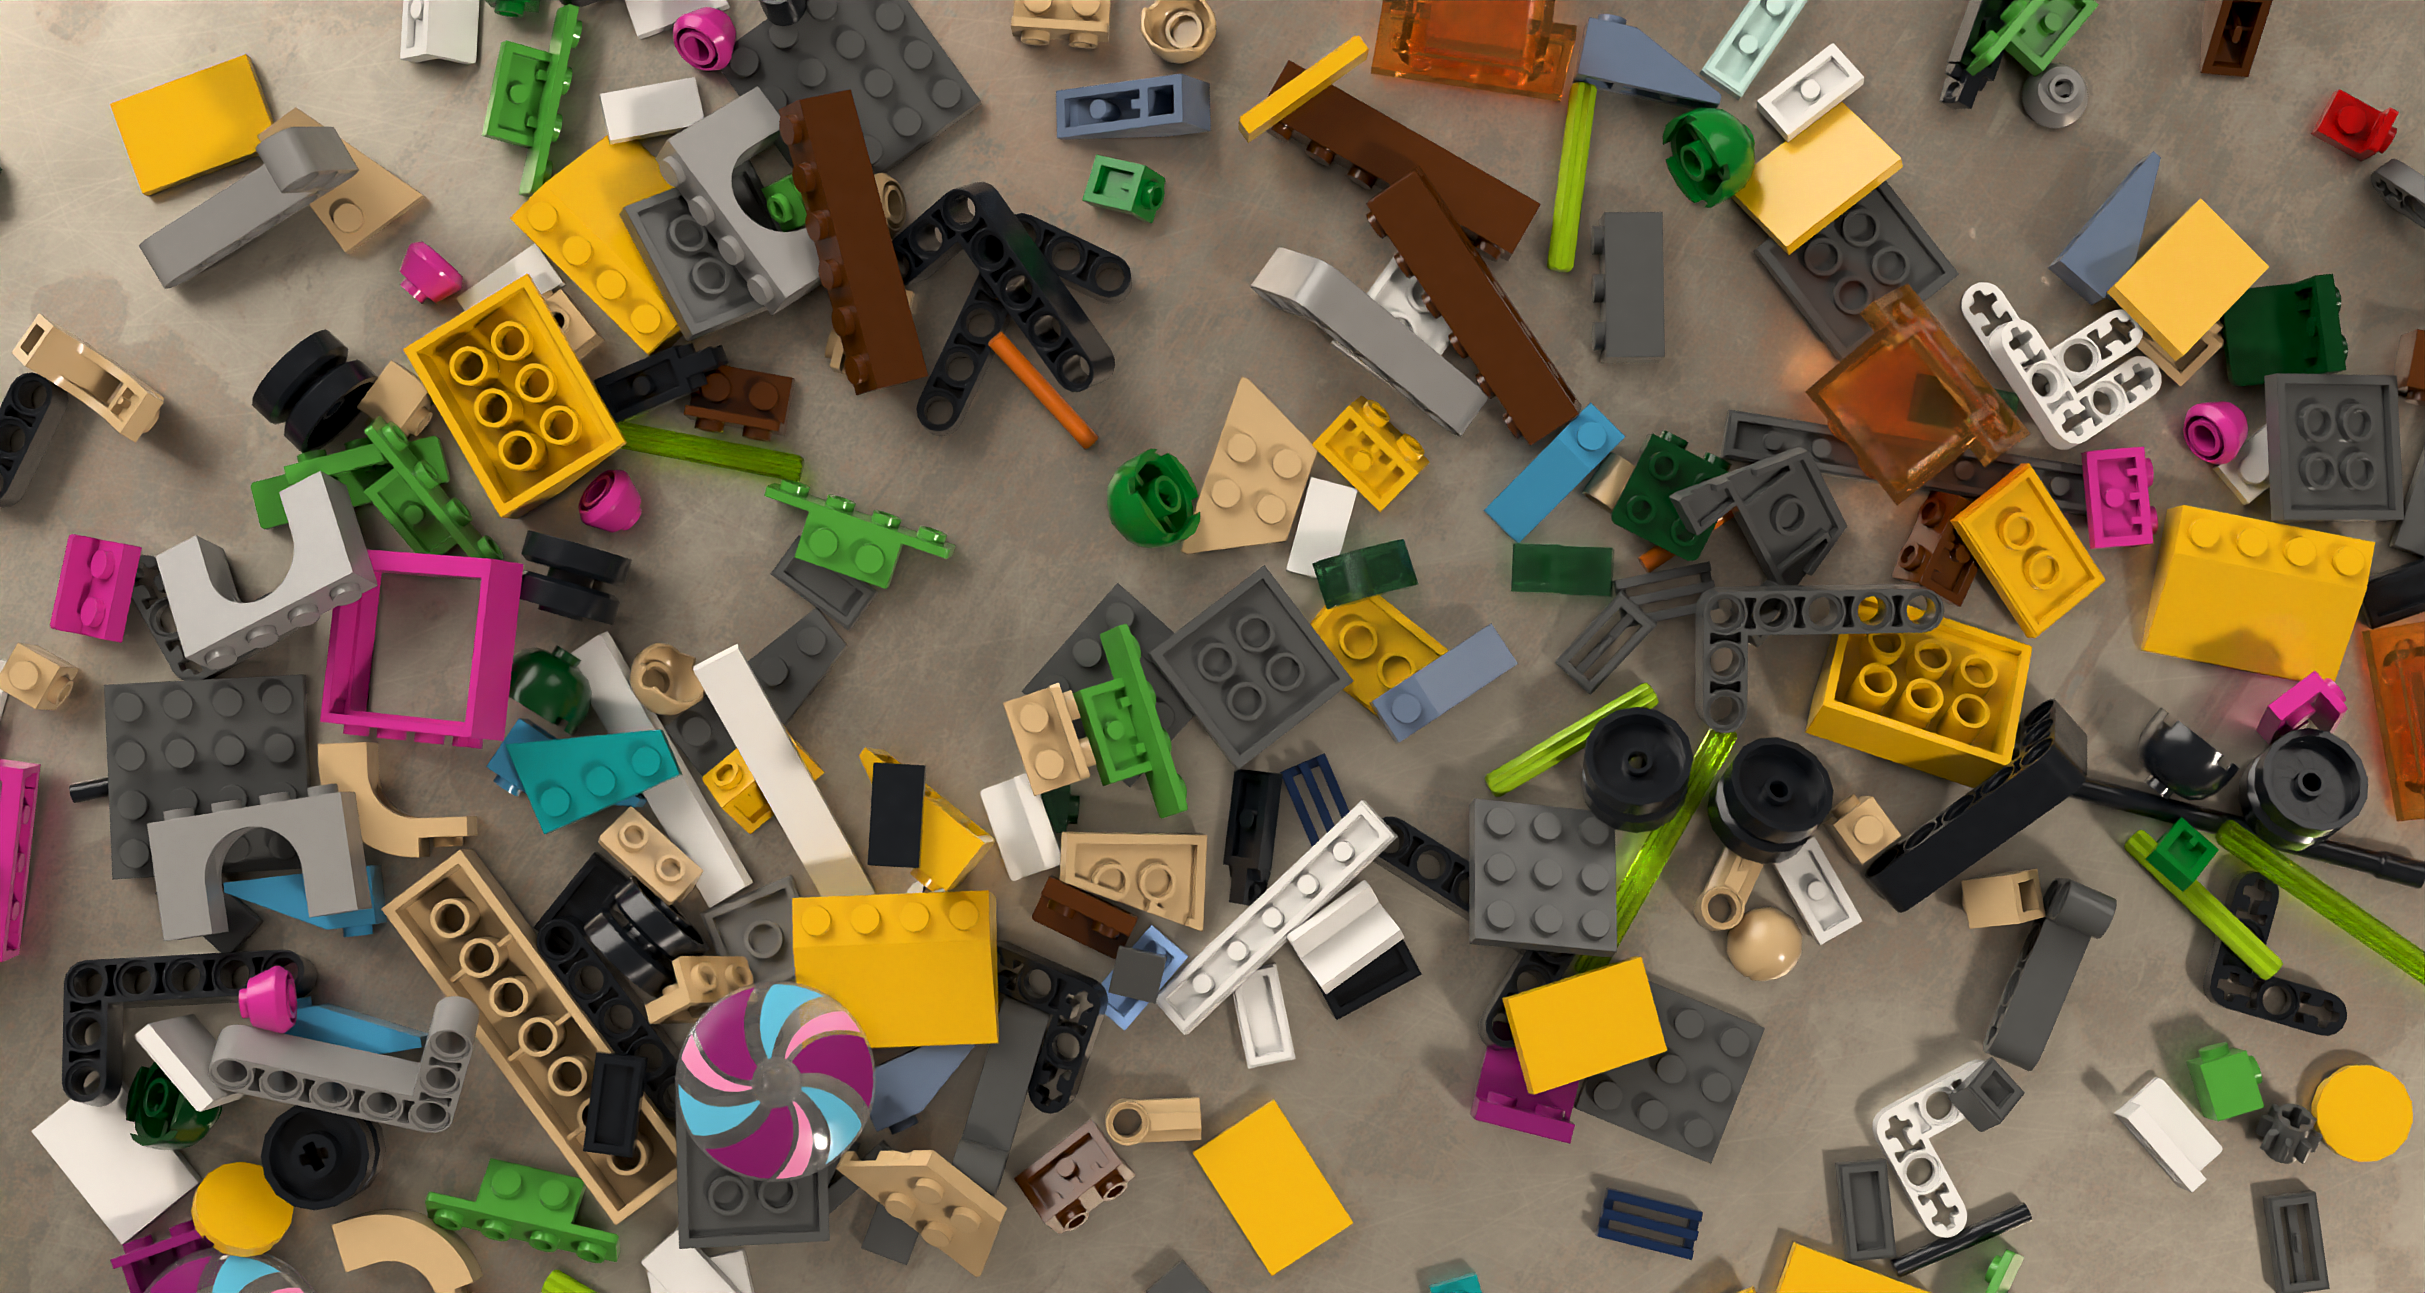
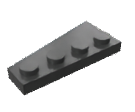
M817 607L748 661L785 727L848 647ZM707 694L703 697V700L688 708L664 727L702 777L737 748Z

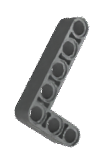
M1916 584L1728 586L1709 588L1701 594L1696 605L1695 706L1697 714L1706 725L1720 733L1734 732L1746 720L1748 635L1923 633L1933 630L1942 621L1944 615L1943 601L1932 590ZM1922 595L1927 603L1926 612L1919 619L1910 620L1907 615V606L1913 598ZM1874 596L1879 606L1876 615L1870 620L1861 621L1858 616L1859 604L1865 598ZM1826 597L1830 605L1828 615L1821 621L1813 622L1809 617L1811 603L1817 598ZM1778 598L1781 603L1780 615L1772 622H1763L1760 618V607L1766 600ZM1720 599H1729L1733 606L1732 615L1723 623H1714L1710 615L1712 606ZM1720 648H1730L1733 656L1730 666L1724 671H1713L1710 665L1713 653ZM1723 696L1730 697L1732 700L1730 714L1724 719H1712L1710 708L1714 700Z

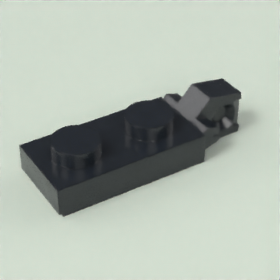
M1969 0L1947 61L1945 74L1949 77L1944 81L1939 102L1955 110L1972 109L1978 91L1983 90L1987 81L1995 80L2005 49L2001 51L1990 65L1976 75L1972 76L1966 69L1977 57L1971 52L1973 47L1991 29L1995 33L2001 29L2005 23L2000 19V16L2014 0Z
M688 343L683 346L676 345L597 378L594 380L599 395L618 425L699 391L700 387L708 384L705 373L729 362L722 345L717 347L709 346L696 352L693 343Z
M1245 769L1234 771L1223 865H1229L1230 877L1232 878L1230 903L1250 906L1267 889V882L1272 868L1283 774Z

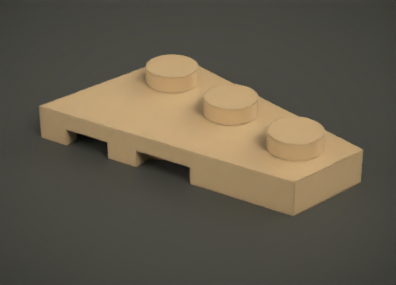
M295 107L258 134L257 137L262 142L271 135L290 127L324 126ZM341 138L359 171L352 178L309 205L344 252L350 254L426 197Z
M1062 832L1060 881L1203 932L1207 835L1202 833Z

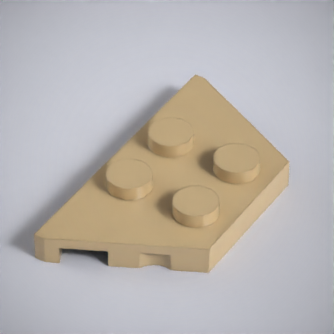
M1241 376L1194 511V514L1200 512L1199 525L1196 532L1184 540L1180 551L1183 554L1190 555L1214 550L1286 542L1317 450L1246 377Z
M913 1150L910 1153L880 1151L876 1160L861 1161L855 1151H847L842 1154L836 1167L840 1173L885 1206L889 1214L903 1220L920 1233L928 1244L938 1247L975 1277L981 1276L1007 1207L934 1150Z

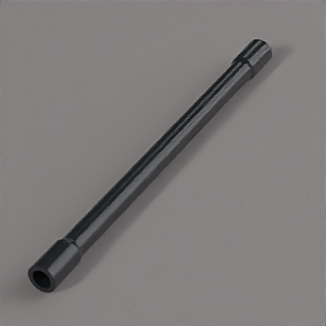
M2012 755V760H2011V762H2012L2014 759H2016L2017 756H2013V755ZM2086 777L2082 786L2069 796L2070 798L2172 824L2182 817L2199 831L2367 873L2377 879L2415 889H2420L2425 882V861L2388 851H2374L2331 839L2325 840L2317 847L2300 851L2278 848L2260 838L2242 816L2171 798L2167 800L2160 795Z

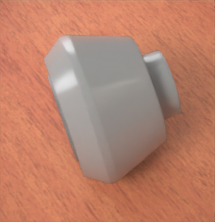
M2050 63L2037 76L2034 77L2032 74L2028 76L2022 90V101L2026 112L2036 123L2048 128H2062L2074 123L2083 114L2088 102V89L2085 80L2077 70L2066 64Z

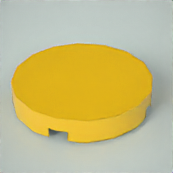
M2368 1064L2346 1065L2337 1069L2336 1072L2332 1073L2329 1078H2325L2317 1087L2311 1104L2312 1116L2317 1119L2314 1128L2316 1132L2322 1134V1141L2334 1154L2357 1162L2378 1161L2395 1153L2407 1139L2413 1123L2412 1101L2405 1086L2389 1071Z
M247 1162L223 1164L206 1175L194 1194L191 1215L195 1229L202 1238L206 1236L209 1241L214 1243L213 1248L223 1254L249 1257L267 1252L282 1239L292 1222L294 1206L275 1194L264 1176L263 1166Z

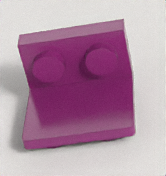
M1494 1021L1492 1023V1030L1499 1039L1508 1041L1512 1037L1509 1023ZM1487 1046L1470 1115L1478 1121L1570 1144L1575 1124L1570 1121L1580 1080L1535 1095L1529 1094L1516 1047L1506 1050H1494Z

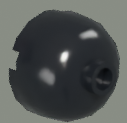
M2160 708L2147 723L2138 743L2139 762L2150 773L2144 782L2167 800L2173 793L2187 800H2203L2215 795L2229 783L2240 769L2234 763H2230L2226 769L2221 767L2218 762L2224 755L2179 720L2170 727L2163 721L2169 713Z

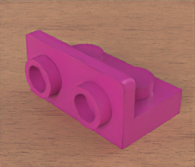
M2144 447L2095 450L2081 453L2090 549L2126 546L2140 547L2153 544V535L2158 530V516L2155 507L2150 506L2148 487H2151L2153 484L2154 472L2150 458H2145Z
M76 534L69 535L50 627L59 631L122 643L142 547Z
M2313 671L2267 706L2256 731L2269 745L2278 737L2290 731L2304 729L2309 724L2307 721L2309 718L2319 730L2333 733L2348 710L2344 704L2346 697L2330 678L2323 680L2316 671Z

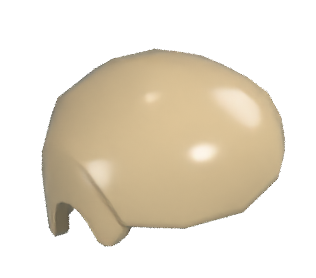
M1157 0L1149 8L1144 7L1141 12V33L1155 55L1169 63L1183 64L1195 60L1210 47L1216 36L1215 13L1206 0Z
M658 642L636 654L630 672V684L634 695L648 711L661 715H676L703 700L705 690L693 669L696 658L680 653L672 645Z
M1771 906L1756 908L1744 913L1739 924L1728 931L1727 954L1734 968L1743 976L1749 977L1754 981L1775 980L1786 975L1796 966L1802 954L1803 935L1795 919L1780 909Z

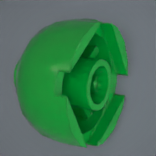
M1698 108L1688 111L1666 124L1662 136L1663 145L1671 142L1673 156L1665 160L1675 183L1689 200L1694 203L1704 200L1707 202L1705 207L1712 208L1726 201L1746 186L1754 170L1755 140L1751 130L1742 124L1739 119L1723 109Z
M1149 449L1117 468L1107 487V508L1112 524L1127 541L1138 547L1160 549L1186 540L1196 532L1200 522V512L1193 515L1191 500L1197 498L1198 493L1187 469L1175 456L1170 453L1160 456L1155 453L1157 449Z

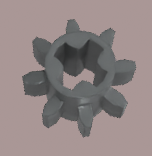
M2272 1104L2268 1114L2261 1116L2255 1129V1133L2265 1137L2260 1146L2261 1150H2264L2271 1159L2280 1163L2289 1164L2296 1160L2302 1164L2305 1163L2310 1152L2315 1153L2322 1139V1134L2312 1130L2317 1119L2300 1105L2284 1104L2279 1107L2276 1104Z

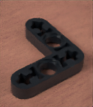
M2246 871L2240 873L2232 880L2224 906L2234 916L2237 910L2248 912L2250 897L2243 894L2245 886H2254L2256 880H2258V889L2265 892L2263 900H2254L2250 910V914L2260 915L2258 923L2251 919H2238L2266 945L2279 900V888L2276 881L2270 875L2264 872ZM2217 936L2215 937L2203 981L2205 996L2211 1003L2222 1008L2316 1035L2330 1036L2343 1028L2347 1020V1010L2344 1002L2338 996L2274 976L2268 980H2263ZM2230 973H2232V982L2252 988L2250 997L2228 993L2225 1000L2224 991L2217 988L2219 979H2228ZM2253 978L2257 979V982L2255 983L2254 986H2253ZM2279 986L2286 993L2287 1004L2282 1011L2272 1014L2264 1007L2263 995L2270 987ZM2300 992H2303L2304 995L2300 999ZM2250 1000V1008H2247L2246 1004ZM2325 1000V1009L2332 1012V1017L2330 1021L2322 1020L2318 1027L2317 1017L2297 1011L2300 1003L2321 1007ZM2295 1015H2296V1019H2297L2296 1022L2293 1021V1017H2294Z
M998 940L997 954L1001 955L1000 964L1012 970L1019 967L1021 962L1024 964L1018 974L1005 969L998 973V992L1053 1015L1029 1083L1028 1093L1030 1101L1035 1108L1048 1114L1057 1113L1071 1104L1078 1093L1107 1009V992L1100 982L1012 943ZM1033 970H1042L1049 976L1051 990L1047 995H1038L1031 989L1029 975ZM1085 990L1088 992L1087 1001L1093 1004V1007L1082 1012L1078 1023L1071 1022L1069 1020L1077 1016L1080 1002L1074 996ZM1061 1033H1069L1078 1040L1080 1048L1076 1058H1067L1058 1050L1057 1039ZM1058 1068L1067 1070L1059 1076L1056 1089L1063 1094L1053 1100L1050 1099V1090L1043 1085L1056 1077Z

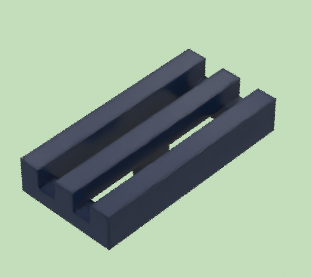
M1325 753L1280 772V774H1283V781L1311 847L1319 841V837L1293 779L1294 776L1302 774L1327 833L1335 825L1311 769L1320 767L1341 819L1350 812Z
M1607 1187L1595 1235L1692 1260L1694 1254L1693 1246L1694 1242L1697 1241L1698 1226L1702 1220L1703 1212ZM1614 1201L1687 1218V1227L1614 1210ZM1614 1220L1684 1238L1683 1244L1681 1246L1609 1228V1221Z

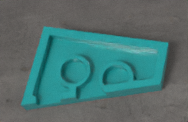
M661 729L505 744L544 834L552 833L683 775L666 735Z

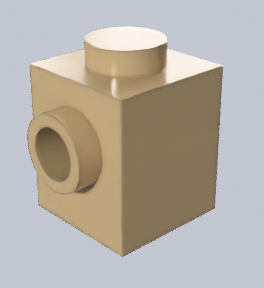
M561 288L555 293L549 290L541 294L579 360L605 341L573 299Z
M391 360L357 408L369 416L364 423L368 426L371 421L381 416L387 423L390 421L395 423L404 432L407 439H409L411 434L419 435L428 425L433 416L430 409L434 402L419 377Z
M17 643L0 672V689L34 709L55 711L71 692L73 679L79 668L39 645Z
M1855 794L1848 796L1830 810L1834 816L1823 823L1828 833L1850 863L1864 864L1901 836L1873 796H1860L1859 798Z
M2037 868L1986 874L1961 881L1963 889L1962 905L1967 914L1969 929L2020 924L2046 917Z

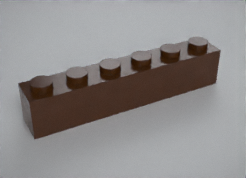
M1288 60L1268 96L1306 69ZM1332 84L1266 130L1270 135L1281 141L1288 142L1291 137L1307 146L1305 153L1323 165L1330 166L1333 161L1349 170L1346 176L1357 185L1368 190H1372L1374 185L1384 190L1420 165L1468 238L1474 242L1473 245L1478 253L1494 262H1497L1499 257L1509 261L1541 205L1525 194Z
M851 89L799 99L779 109L780 134L783 141L789 147L794 166L792 170L793 182L796 189L802 195L807 213L805 219L806 230L816 246L820 261L818 267L819 277L823 286L828 290L833 309L831 315L832 325L836 334L841 338L846 356L844 363L845 373L850 383L853 384L856 395L927 377L928 372Z
M1420 165L1372 197L1366 203L1370 209V212L1366 214L1370 225L1380 238L1383 239L1388 236L1398 250L1394 254V259L1407 278L1411 279L1413 276L1417 278L1425 290L1421 298L1429 312L1436 319L1442 316L1453 331L1448 335L1452 346L1461 358L1465 359L1470 356L1480 371L1475 377L1484 393L1490 399L1497 396L1507 411L1502 417L1512 434L1517 439L1524 436L1531 446L1577 416L1582 405Z

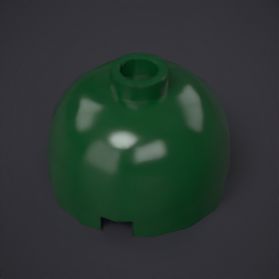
M556 645L552 653L533 647L522 649L513 655L509 697L552 724L558 726L562 719L568 721L569 723L564 731L572 736L575 735L589 711L592 691L589 680L577 669L582 660Z
M154 1061L150 1068L141 1066L134 1077L128 1092L126 1121L135 1122L137 1134L130 1133L133 1141L141 1146L158 1150H178L195 1145L209 1133L221 1115L222 1105L202 1112L196 1111Z

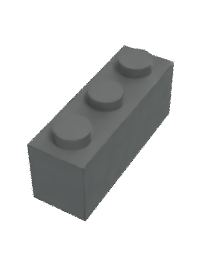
M1604 212L1599 219V226H1592L1591 253L1592 255H1599L1600 274H1593L1591 283L1592 302L1600 303V322H1593L1592 326L1593 351H1601V363H1659L1665 357L1663 212Z

